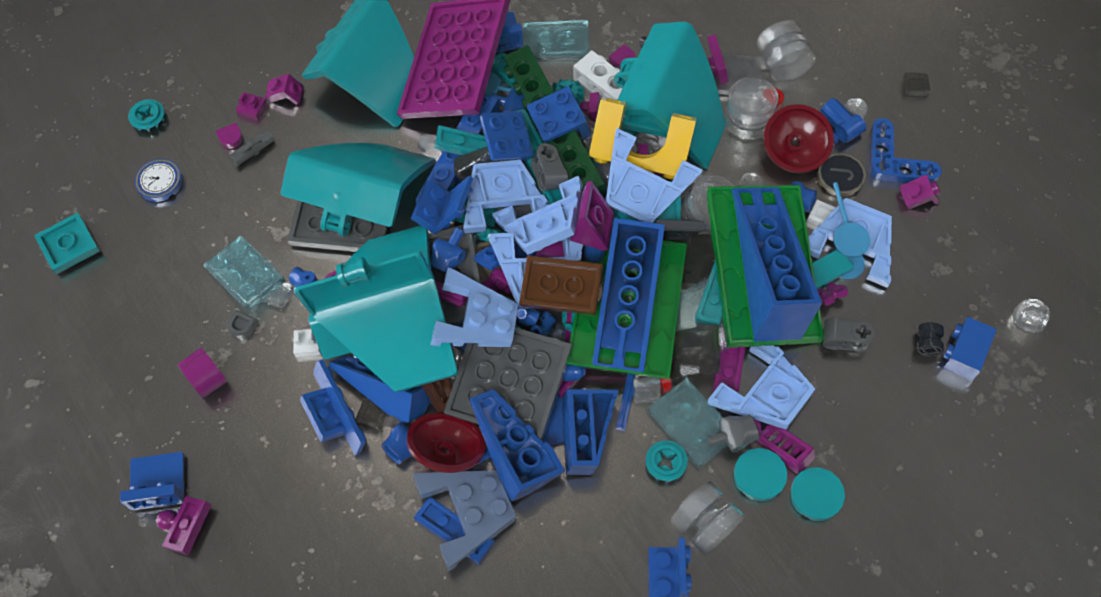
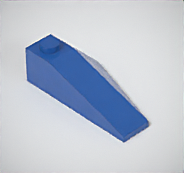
M345 355L329 362L331 369L384 412L396 417L401 422L409 423L424 415L431 403L422 385L395 393L358 358Z
M494 389L470 398L471 406L496 472L511 502L535 492L565 472L553 448L547 442L544 443L534 433V429L529 424L526 425L515 414L516 411Z

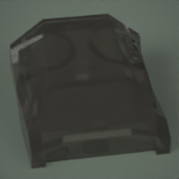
M717 324L698 326L675 332L670 370L672 382L681 380V378L689 379L693 376H703L704 374H720L721 345Z

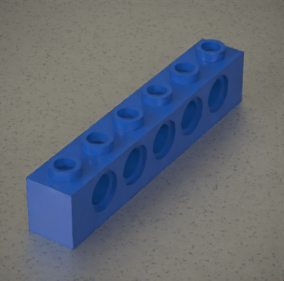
M484 94L479 114L464 115L456 129L484 135L480 115L483 113L499 112L498 99ZM443 151L426 182L430 179L450 192L464 180L475 158ZM423 187L421 188L419 194L417 195V197H416V199H415L416 204H417V201H418V199H419V196H420V194H421V191H422Z

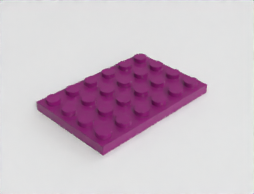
M455 0L431 3L397 111V115L401 119L479 114L511 0Z

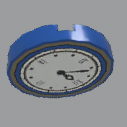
M156 159L145 163L135 176L137 191L143 198L152 202L170 199L169 196L176 195L183 184V175L178 166L171 160Z

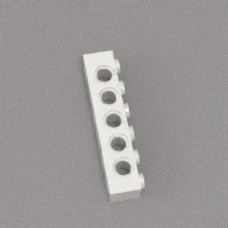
M591 50L573 66V80L579 81V84L584 86L590 93L599 92L602 98L606 97L617 100L622 91V88L618 87L613 80L615 74L620 69L613 67L603 56L597 55L594 51ZM643 133L661 148L664 146L666 137Z

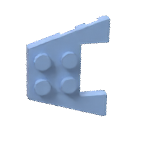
M617 128L614 137L606 202L611 208L637 221L652 223L701 174L702 169L683 160L672 183L626 161L637 137Z
M521 160L473 164L471 176L474 178L471 184L473 190L467 201L463 231L465 234L486 230L483 209L530 204L531 211L534 212L548 206L547 199L544 195L540 194L535 186V181Z
M579 176L558 184L563 199L518 219L512 205L492 213V216L506 233H513L514 241L527 255L540 251L544 247L558 241H563L574 235L583 186Z
M845 198L843 203L848 221L863 226L870 236V246L864 254L874 258V262L867 280L887 288L891 282L890 245L892 216ZM839 205L808 237L812 257L819 258L826 240L833 241L834 232L840 225L844 224Z
M513 233L490 234L489 241L514 299L518 304V308H530L519 305L527 258H515ZM570 237L563 240L564 257L549 258L580 261L583 244L570 241Z
M447 268L442 290L468 297L463 326L461 328L436 321L430 345L441 346V343H452L453 346H463L464 343H477L478 347H510L514 336L518 304L454 269Z
M774 345L750 347L749 351L770 364V366L745 397L724 383H721L709 397L708 404L742 416L750 414L754 420L787 430L813 395L815 388L795 365L792 366L783 356L784 352L779 347Z

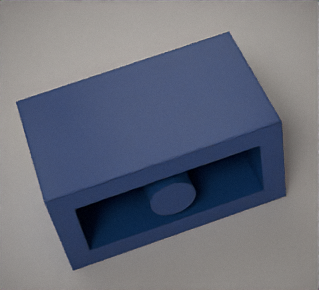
M967 317L962 325L957 323L951 337L955 338L954 343L947 346L943 358L947 359L943 368L973 381L981 372L997 329L970 317Z

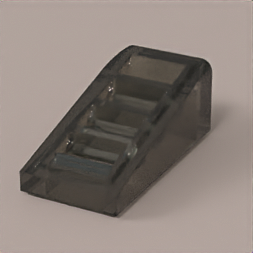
M484 147L454 158V173L463 181L468 176H472L473 164L507 160L492 161L488 147Z
M697 234L692 237L685 255L682 283H699L715 256L711 235Z

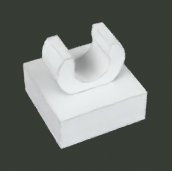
M311 329L294 330L293 353L295 357L320 355V349Z

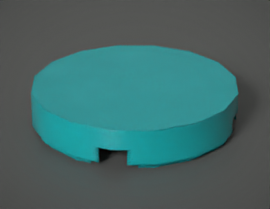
M755 448L746 451L739 457L734 466L733 478L736 487L746 497L763 502L772 500L781 493L787 483V469L785 463L776 453L769 449Z
M813 467L801 471L796 476L791 485L790 497L798 513L803 514L812 521H826L833 518L843 507L845 491L840 479L835 474L821 467Z

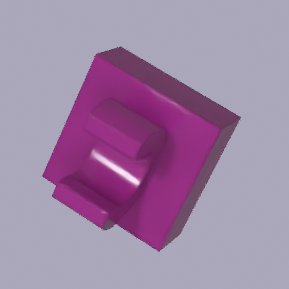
M243 92L235 110L239 116L258 121L267 105V101L265 98Z
M599 92L590 93L589 101L580 103V109L584 112L585 119L592 118L595 123L600 100L602 99Z

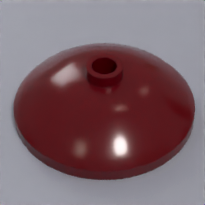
M794 104L779 109L771 116L764 129L763 143L767 155L778 167L792 173H807L819 168L829 158L834 145V135L829 121L821 112L807 105ZM792 140L797 141V147L791 144Z
M444 412L430 413L419 417L411 424L407 433V447L411 455L425 467L443 473H457L473 468L483 458L486 448L482 432L474 423L445 414Z

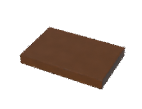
M527 255L519 305L522 307L596 316L603 264Z

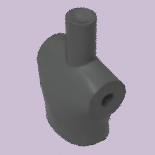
M748 414L743 416H727L719 421L721 432L707 437L710 447L726 442L731 452H738L751 442L759 440V433L753 418Z

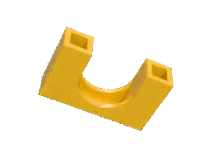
M606 97L600 100L589 157H593L595 162L607 164L608 161L611 162L615 131L617 128L621 130L627 102ZM673 113L664 146L657 152L647 155L638 154L631 150L626 161L652 174L654 172L664 174L663 177L673 180L682 161L687 162L697 118Z

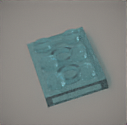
M242 235L203 264L205 269L247 312L286 282L285 278Z

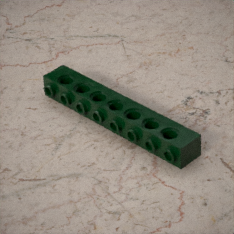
M529 45L504 56L506 66L503 68L508 79H514L515 82L512 85L517 96L522 94L524 99L521 102L526 112H529L527 109L528 104L554 93ZM530 117L535 129H537L532 117ZM575 130L547 142L557 149L563 167L567 171L568 180L577 176L579 178L585 177L581 180L583 184L582 192L586 183L592 181L603 197L607 195L604 182Z

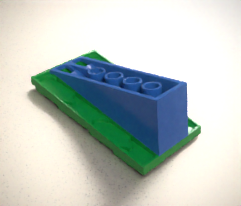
M800 185L708 187L706 192L707 207L712 230L711 238L718 272L717 281L727 347L822 343L824 336L820 314L822 301L816 288Z
M614 218L608 250H606L603 259L597 262V264H603L601 285H604V287L602 288V296L597 304L596 316L575 313L570 344L573 345V349L566 362L567 365L669 380L687 244L663 241L665 225Z

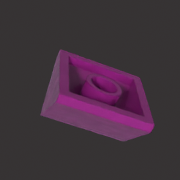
M592 181L586 183L581 194L575 232L570 237V241L604 251L608 250L614 212Z

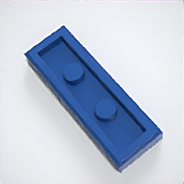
M428 497L413 517L415 521L446 542L465 536L457 514L432 497ZM494 539L487 540L479 546L469 558L480 564L495 543Z

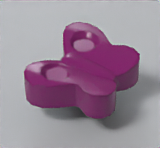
M835 282L829 283L827 289H817L824 305H830L835 302L836 298L845 297L849 294L847 286L836 285Z

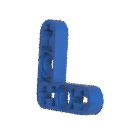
M885 118L875 120L870 131V173L873 178L880 181L908 183L927 175L931 182L938 181L942 170L936 162L894 158V126L890 120ZM880 128H883V131H885L883 137H880V136H881V129H880ZM876 146H885L888 152L881 153L876 149ZM881 161H884L883 169L885 171H881V168L879 167ZM907 167L911 170L912 174L905 175L901 173L899 168Z

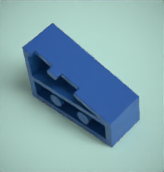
M567 389L562 398L566 475H592L599 466L607 429L619 390Z

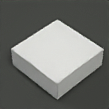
M816 200L807 222L820 226L836 207Z

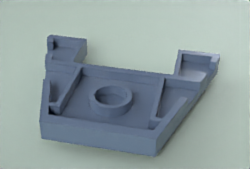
M496 470L413 474V479L421 499L448 491L465 536L440 544V551L448 571L455 568L462 559L472 555L479 546L487 540L490 541L516 520V515Z

